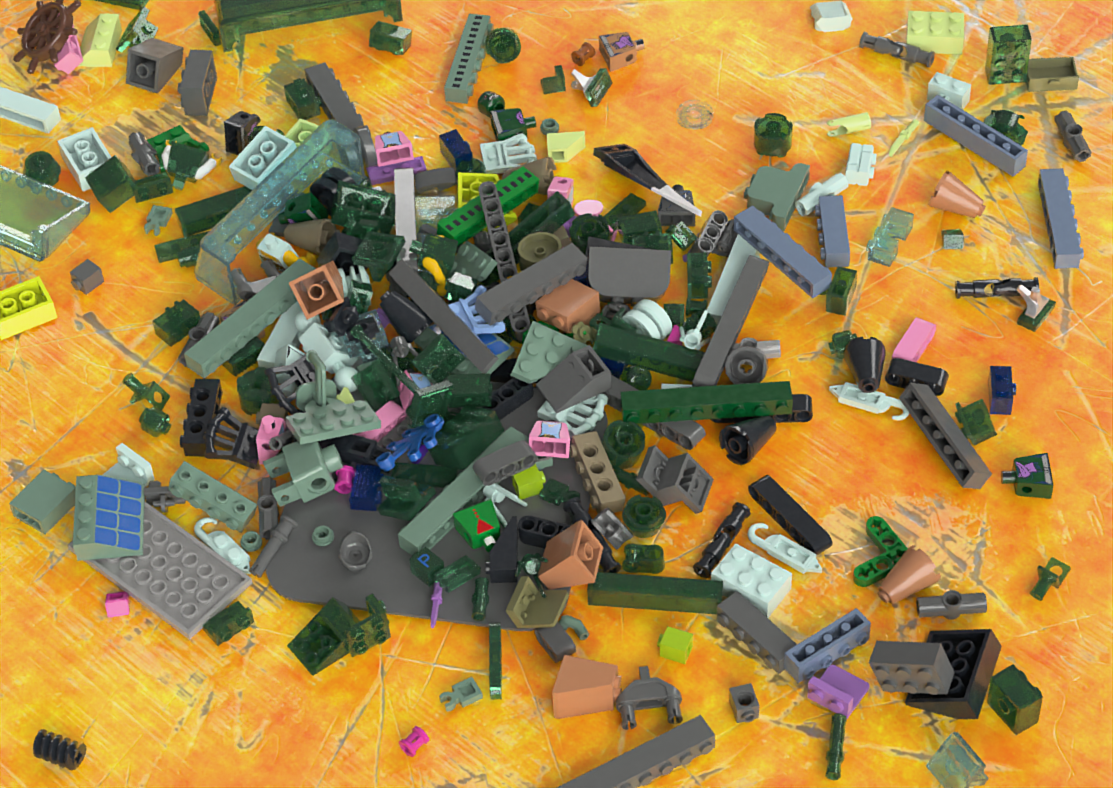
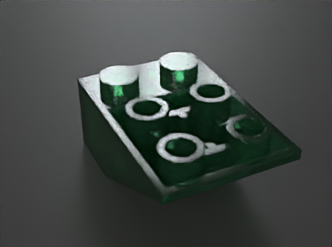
M332 597L287 646L311 675L314 676L355 650L371 632L346 604Z

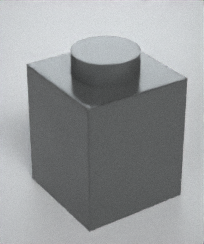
M89 259L70 272L72 286L77 291L80 290L86 295L104 282L101 268Z

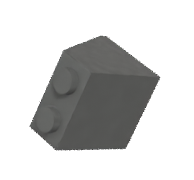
M150 38L129 48L126 84L159 93L181 67L184 47Z

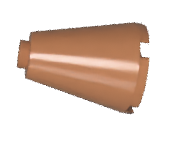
M948 170L941 177L935 188V196H931L928 203L933 208L971 218H976L977 215L981 217L986 208L983 205L984 200Z
M915 545L910 546L878 586V596L884 603L889 602L893 604L941 580L940 573L936 575L933 571L936 568L935 564L923 550L919 548L916 551L914 549Z

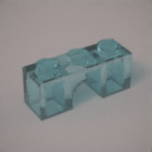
M891 207L888 214H884L881 226L876 228L873 240L868 241L866 247L868 260L891 267L898 254L899 240L897 239L904 241L907 239L913 228L914 214Z

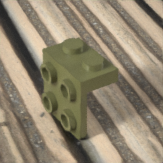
M521 576L505 611L517 628L554 627L561 615L569 593L567 590L538 591L529 576Z

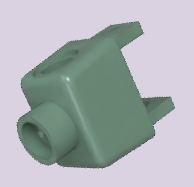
M297 441L282 447V454L263 461L264 467L271 479L290 472L292 481L271 489L280 507L300 498L306 503L333 490L335 482L332 473L344 468L336 446L333 444L322 449L318 441L302 445Z

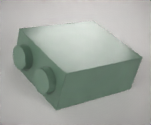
M42 470L9 503L13 516L39 532L46 534L75 506L76 486L71 482L63 481L55 473L51 474L46 470Z

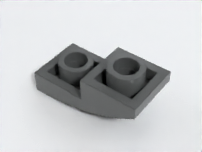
M454 168L432 169L414 175L415 187L419 194L435 187L442 191L457 185Z

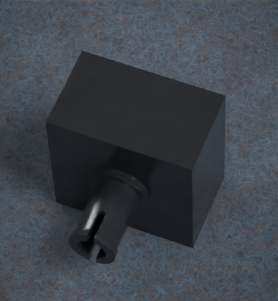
M335 231L317 258L318 267L334 261L337 269L342 268L346 276H350V266L354 267L355 274H359L358 265L363 264L366 270L374 259L370 241Z

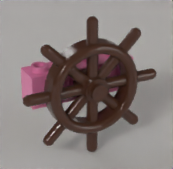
M39 0L36 2L37 10L30 17L25 28L17 29V33L22 35V50L13 57V60L19 62L26 55L32 58L27 69L29 74L35 72L38 62L51 59V62L59 71H64L67 74L84 61L76 35L78 31L74 28L72 15L81 6L79 0L74 1L68 8L63 5L64 0H56L46 4Z

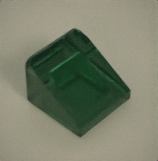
M941 230L944 249H962L964 247V234L962 230Z

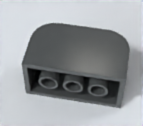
M589 247L586 285L599 292V302H621L631 304L630 307H634L643 299H649L656 303L664 296L670 283L671 250Z

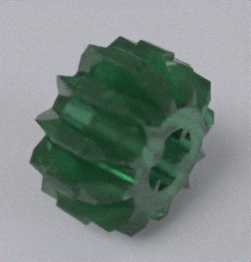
M699 310L695 314L692 313L689 318H686L687 320L682 324L685 335L689 330L696 328L704 311ZM710 313L707 314L699 331L702 335L701 342L711 337V334L716 330L717 324Z

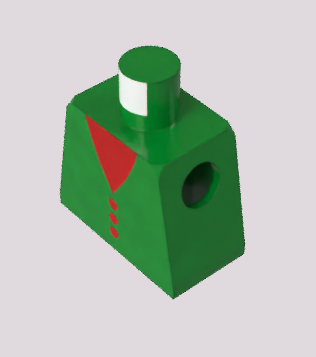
M489 499L453 513L454 527L472 549L484 546L485 550L490 552L501 535L499 521L492 500Z

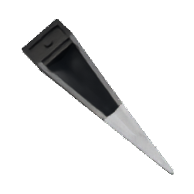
M627 144L594 148L593 155L604 162L605 166L701 217L702 211L681 197L665 183L636 149Z

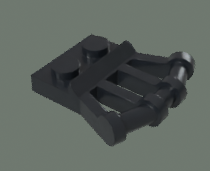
M306 355L289 366L273 367L264 370L265 376H268L271 387L270 392L278 399L280 408L283 407L291 415L305 413L290 403L296 398V392L286 398L282 389L293 382L299 387L304 383L315 381V367L306 360ZM289 373L291 378L278 385L276 374Z
M221 407L217 412L218 414L207 423L208 430L203 435L206 447L204 457L207 459L231 460L255 469L258 462L256 437L259 429L249 426L248 423H241L231 415L227 408ZM222 421H225L227 424H229V425H230L232 428H234V429H231V428H229V427L223 426V425H221L220 423H221ZM215 433H218V434L224 435V436H226V437L232 438V439H234L235 441L232 442V441H229V440H227V439L218 437V436H216ZM214 445L219 446V447L224 448V449H227V450H230V451L216 450V449L214 448Z

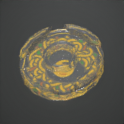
M698 99L682 102L676 110L678 124L690 130H700L708 127L714 118L712 106L705 101L704 103L700 102Z

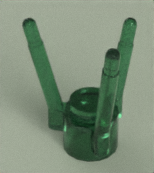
M539 553L535 555L526 554L521 561H517L518 566L515 576H519L522 568L525 573L533 575L542 597L546 598L545 590L537 572L540 569L539 561L547 563L548 559L540 556Z

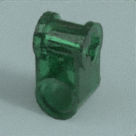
M632 543L624 547L625 560L622 562V568L626 572L657 574L664 570V550L659 545H638Z

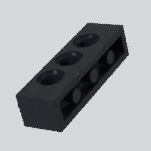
M195 379L194 387L190 388L191 402L187 403L188 416L183 422L184 435L180 436V447L184 449L185 456L204 457L206 447L203 435L208 430V421L213 419L220 409L223 394L220 379Z

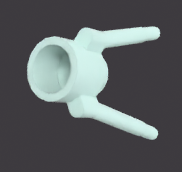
M707 310L702 314L696 328L689 330L686 335L683 327L680 326L679 328L680 341L684 342V345L689 349L696 348L700 350L702 346L711 341V338H707L701 342L702 335L699 332L708 314Z
M497 483L484 487L483 494L487 497L485 501L492 500L496 515L504 527L507 526V522L494 502L500 503L506 496L524 507L527 506V503L519 499L517 495L502 488Z

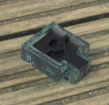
M376 309L360 314L357 322L351 323L344 336H342L349 357L360 356L363 364L383 358L380 349L389 345Z

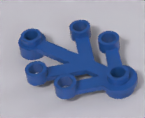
M432 414L424 420V425L404 431L401 435L403 437L402 440L389 443L386 449L394 451V453L385 452L377 457L376 462L380 469L384 471L391 470L395 466V460L409 448L410 451L407 452L409 460L411 462L418 460L422 456L419 447L425 435H427L423 440L427 449L434 447L438 443L435 434L441 430L444 424L443 417H440L438 414Z

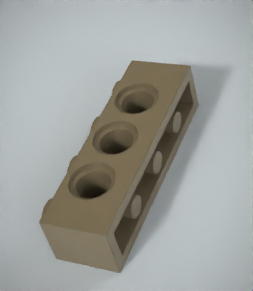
M597 431L572 436L569 454L571 458L574 457L576 471L582 476L583 487L590 495L592 508L596 509L597 514L607 507L613 513L623 511L626 498Z

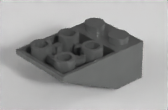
M588 345L571 353L536 384V387L557 414L611 389V372L593 348Z

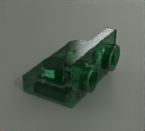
M236 601L210 618L202 626L205 633L219 646L223 642L229 641L238 632L247 629L254 623V618L249 607L245 609L239 601Z

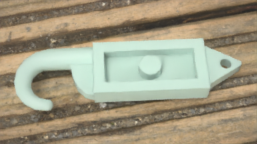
M205 517L196 522L194 532L203 543L245 574H251L249 572L250 556L224 531H214L207 534L202 529L205 523L217 524V520Z

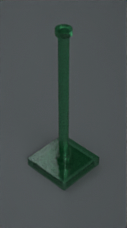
M356 325L351 329L350 334L355 338L357 337L414 394L407 424L411 428L424 425V420L432 414H438L440 417L445 418L453 389V384L449 380L420 389L363 332V328L360 325Z

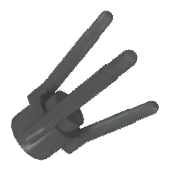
M396 336L390 341V346L393 350L391 356L393 358L396 385L400 386L397 357L403 358L410 351L422 365H425V361L414 350L412 344L406 342L403 336Z

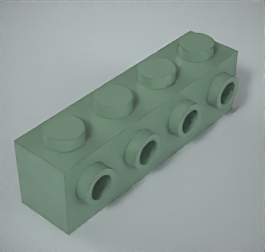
M185 461L170 479L168 490L174 496L185 499L194 508H200L211 518L225 523L231 530L242 533L256 513V503Z

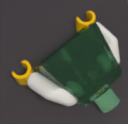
M166 140L162 160L168 174L175 177L172 187L183 190L186 181L196 183L198 179L203 178L214 167L220 166L222 156L217 159L215 158L216 153L213 152L209 159L206 151L177 143V141H172L170 145L169 140Z

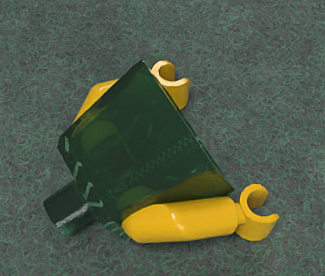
M427 234L423 243L412 240L409 251L419 255L418 266L433 275L437 284H440L436 288L437 293L440 296H444L451 289V283L445 280L448 278L453 267L458 241L445 238L442 235Z

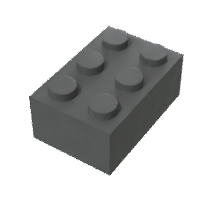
M190 50L189 56L185 58V70H182L181 73L182 81L178 83V93L181 94V107L184 108L185 115L208 116L217 82L212 50Z
M876 641L869 660V664L882 690L891 693L948 694L955 673L941 643Z

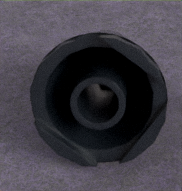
M388 290L379 298L382 301L379 305L398 336H403L406 339L407 343H412L433 322L418 305L395 290L392 292Z
M863 337L855 338L846 345L844 359L860 391L864 393H872L879 388L886 356L884 344L875 337H870V339H864Z
M766 415L727 425L720 431V446L722 449L725 448L728 453L726 455L727 458L738 465L749 463L776 432V422L773 418Z

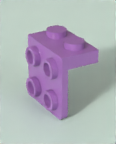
M830 665L820 679L814 676L808 682L807 698L848 719L869 690V683L836 665Z

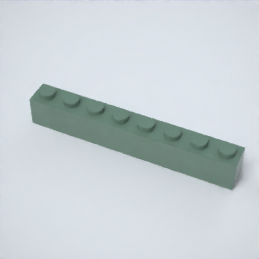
M299 258L186 351L184 356L187 367L204 379L213 373L221 364L229 360L233 354L242 349L251 339L258 336L263 329L272 324L275 319L297 302L289 282L316 268Z
M509 427L505 432H502L498 439L492 445L487 446L484 452L478 458H475L466 470L460 472L450 485L445 486L442 492L435 499H432L422 512L417 513L407 526L402 527L398 534L400 548L417 559L431 550L454 527L453 513L474 506L485 497L483 490L486 485L482 483L474 472V463L478 459L515 442L525 440L529 444V437L513 427Z

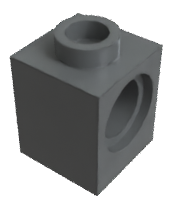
M752 683L729 688V703L736 722H751L759 718L760 705Z

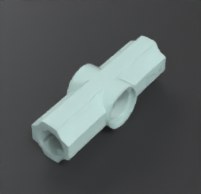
M842 173L835 174L824 183L817 182L810 188L808 194L795 202V208L801 216H807L815 210V205L819 203V196H836L848 187L849 182Z

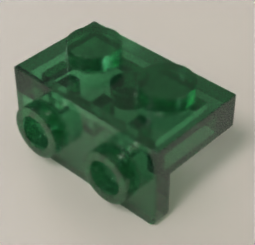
M167 172L130 182L136 203L174 193L171 179Z
M983 399L965 407H962L959 402L955 404L958 410L955 412L956 418L964 426L961 428V431L967 439L971 440L973 445H977L997 435Z

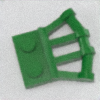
M181 125L147 140L157 152L156 156L159 159L161 173L166 172L162 160L166 140H169L170 145L177 141V151L180 150L185 156L180 158L176 153L172 154L171 160L177 162L176 165L179 169L185 167L187 162L195 163L202 154H206L209 151V146L206 143H199L193 140ZM187 146L195 149V151L190 153Z

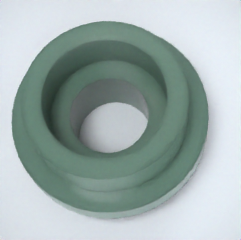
M547 118L543 120L540 130L544 135L558 133L559 124L555 119Z
M318 526L312 534V540L318 546H327L334 540V533L327 526Z
M248 531L241 538V547L247 552H254L262 546V538L257 532Z

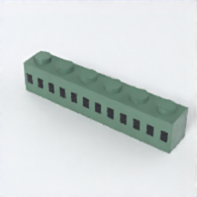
M470 13L468 15L444 87L446 102L467 104L469 97L473 96V85L477 83L478 71H481L482 67L481 60L485 59L486 47L490 43V34H493L494 24L491 23L489 15Z

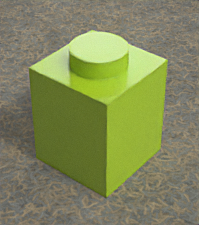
M536 464L512 476V485L519 499L522 500L544 493L543 484L546 483L543 471H539Z
M667 626L665 633L660 634L657 642V647H660V657L686 664L693 648V634Z

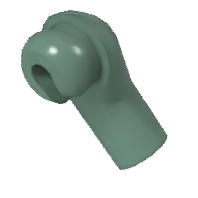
M569 615L561 616L558 622L564 630H567L568 627L572 628L580 640H585L589 637V632L581 620Z

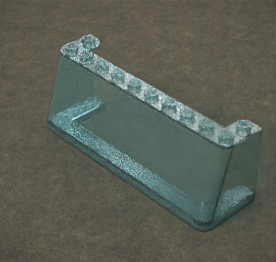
M336 120L324 121L201 239L194 267L196 279L233 305H236L241 298L236 292L237 286L232 279L229 264L236 258L239 252L285 209L287 200L297 197L322 172L331 167L340 168L353 178L357 186L365 179L360 135Z

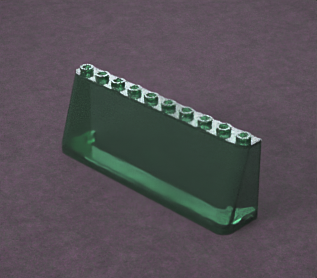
M401 0L214 1L224 52L233 51V44L236 41L237 43L241 42L239 35L383 10L384 17L390 15L394 22L403 21Z

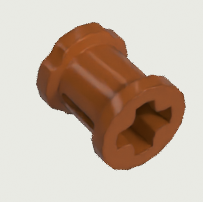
M584 42L578 51L571 53V58L575 64L583 66L589 57L595 56L596 52L590 43Z

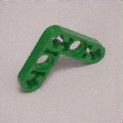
M873 516L867 520L866 533L883 554L858 565L854 569L853 581L860 587H867L884 579L908 549L887 522L879 516ZM885 539H890L894 542V544L885 545L882 541ZM884 563L888 566V568L885 570H880L876 567V565Z

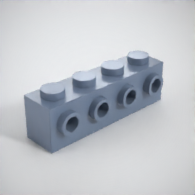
M843 195L819 196V203L815 205V216H819V219H817V231H821V233L818 234L819 245H823V248H820V258L824 260L825 267L827 268L849 267L850 247Z
M855 608L786 651L784 655V669L797 683L804 679H810L817 671L829 667L839 657H845L855 647L864 645L870 639L871 622Z

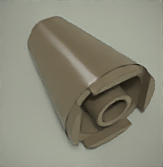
M544 157L508 169L502 175L503 180L512 171L524 166L540 179L538 193L536 194L548 195L547 190L553 178L557 177L553 173V170H556V165L552 157Z
M326 218L290 223L284 229V237L288 243L319 256L334 232H340V230L336 228L335 224H338L337 221Z

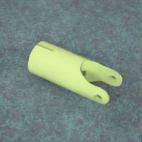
M868 112L829 120L827 122L828 126H841L836 130L829 131L827 135L835 137L870 129V116Z

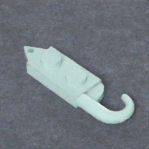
M845 382L844 385L829 386V391L838 398L839 403L876 414L887 411L890 406L897 407L903 410L901 415L892 416V419L897 421L903 420L909 415V411L901 400L886 396L885 393L878 391L864 393L860 391L857 385Z
M764 523L753 524L748 529L747 536L749 540L767 551V554L803 574L805 572L822 573V567L816 559L817 554L781 534L771 535L765 540L755 535L757 529H768V525Z

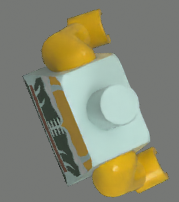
M273 232L261 238L256 244V250L261 261L264 262L265 260L272 259L276 269L280 272H284L299 258L312 266H315L318 255L307 252L306 257H299L289 243L281 240L280 236H275Z

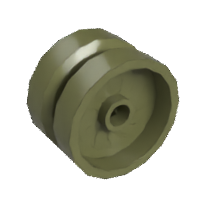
M536 232L524 237L518 245L520 271L562 249L560 239L548 232Z

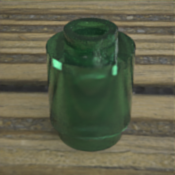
M199 244L176 252L180 267L188 268L205 263L204 259L207 258L205 248L200 247Z

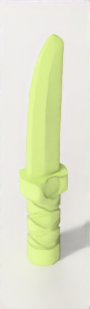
M914 119L905 130L900 132V136L890 148V157L894 155L905 140L911 137L912 132L919 125L918 120Z

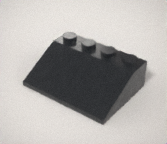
M992 629L930 631L926 643H941L955 672L948 694L908 693L905 704L954 719H978L1002 647Z

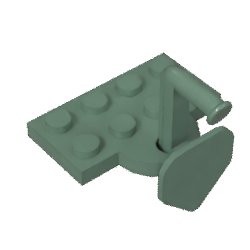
M308 351L306 353V360L315 367V381L304 383L296 390V406L305 413H295L294 415L286 416V425L299 444L302 445L381 428V420L366 400L345 404L341 400L336 399V384L332 380L326 379L325 364L319 358L316 351Z

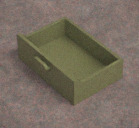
M1074 57L1024 60L1023 69L1028 92L1078 89L1079 76Z

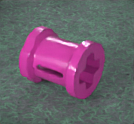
M343 465L344 468L336 471L338 479L335 483V490L341 494H348L354 489L352 478L355 476V470L351 466Z
M415 726L412 728V733L405 739H401L398 744L405 754L414 757L416 750L429 742V737L424 730Z

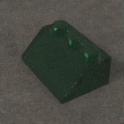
M339 180L331 211V223L376 235L389 234L395 221L396 194Z

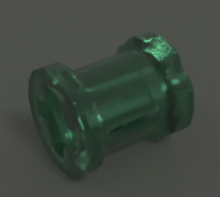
M687 298L686 316L690 314L702 315L708 308V300L694 301L691 298Z

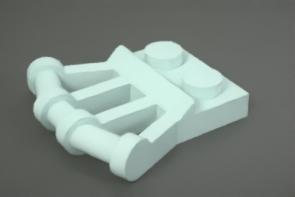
M523 133L504 141L480 144L485 174H505V171L520 166L522 163L537 160V156L534 154V145L527 141V137Z
M598 394L557 414L546 400L537 411L538 417L546 421L555 420L556 422L566 423L569 435L572 438L574 435L584 434L589 430L592 431L596 427V422L604 417L603 410L608 402V397L604 394ZM584 404L596 405V408L592 409ZM575 410L581 414L588 416L589 418L585 419L581 416L574 414L573 412ZM566 420L578 425L579 427L572 428Z

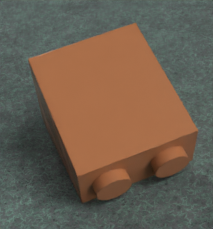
M334 261L289 282L307 320L344 302L342 277Z
M573 279L536 301L537 318L567 333H571L572 326L577 325L578 322H583L584 325L590 326V323H594L595 326L601 324L599 292Z
M583 520L576 522L547 541L538 577L549 590L594 583L596 580L603 546Z
M564 655L552 692L554 718L561 719L614 710L616 700L622 692V688H620L622 676L618 675V665Z

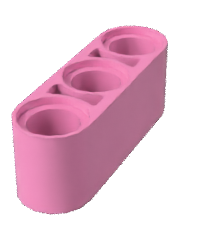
M916 317L896 346L892 359L899 358L917 363L935 334L936 324Z
M389 401L375 413L381 420V428L353 435L378 442L409 416V412L394 401Z

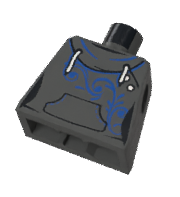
M679 184L672 187L681 197L694 205L692 191L684 190L683 186ZM662 196L658 208V226H695L696 216L694 213Z

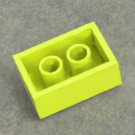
M39 276L0 291L1 340L58 318L54 303Z

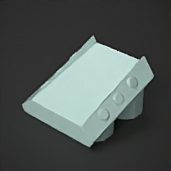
M841 0L820 2L810 6L811 16L814 18V28L817 31H842L851 26L853 18L846 3Z

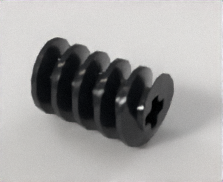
M41 729L34 740L33 754L36 758H42L44 761H50L52 764H58L60 767H66L72 771L82 763L86 754V745L82 743L79 746V742L76 740L71 743L70 738L66 737L63 740L62 735L58 734L55 737L54 732L47 734V730Z

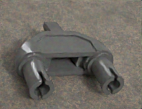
M272 259L265 260L260 265L268 277L254 282L247 281L241 268H235L229 273V276L237 286L236 292L242 300H250L281 274L276 269Z
M648 666L639 667L640 679L634 680L618 696L615 703L616 709L621 714L622 728L628 730V721L630 722L631 729L637 726L634 710L666 707L670 724H674V716L676 717L677 724L682 722L683 717L680 709L682 695L680 691L658 677L650 678Z

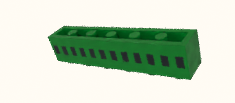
M524 166L512 171L509 176L495 184L504 215L538 193L540 179ZM480 195L469 200L467 204L457 208L451 215L442 218L437 223L436 236H444L452 250L487 227Z

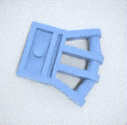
M482 285L477 287L475 292L466 299L459 298L458 302L448 306L476 335L482 333H502L505 331V323L503 321L496 322L490 326L489 324H484L487 322L480 315L473 316L478 314L475 310V305H473L476 302V297L487 291Z

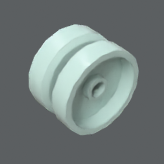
M649 299L639 301L632 310L628 311L620 319V328L626 339L635 348L643 352L652 351L659 345L660 341L670 335L673 329L672 322L664 309Z

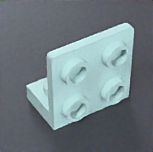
M123 443L116 447L118 463L103 474V476L142 483L145 484V487L149 485L150 481L155 480L151 464Z

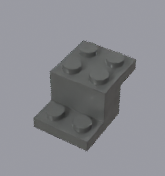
M655 445L648 448L636 478L662 506L683 501L695 514L702 512L714 480L688 453L667 458Z

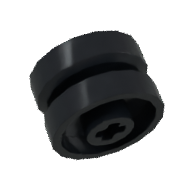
M336 167L327 169L321 178H318L309 188L310 192L327 209L328 215L335 218L341 217L360 197L359 188L353 178L345 171Z

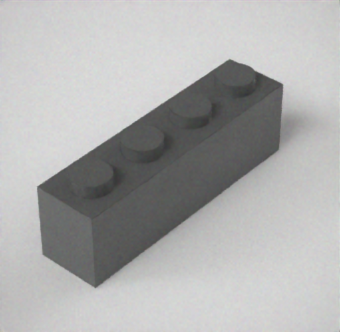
M738 591L717 605V620L721 626L727 627L738 641L745 643L751 653L758 655L769 669L775 670L778 674L785 670V652L797 645L790 637Z

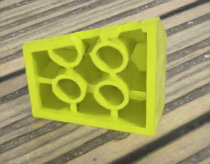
M458 172L457 208H461L469 200L479 196V186L482 183L490 181L496 184L500 180L498 175ZM513 210L504 215L507 226L517 220L516 213H513ZM486 227L482 231L488 232V227Z

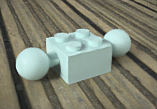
M299 311L295 317V327L303 334L299 338L303 345V351L305 353L310 350L317 352L319 358L326 366V371L331 374L335 373L334 383L338 390L342 391L346 387L350 393L355 391L360 385L361 378L358 371L351 366L359 358L350 348L344 336L338 337L336 332L329 333L325 326L321 324L319 314L307 320L303 311Z

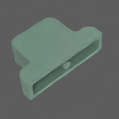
M798 163L790 171L769 166L760 167L757 173L752 175L750 187H746L744 192V198L747 199V208L753 205L757 210L762 211L764 215H768L769 220L776 223L778 228L784 232L795 210V202L801 198L809 181L810 165Z

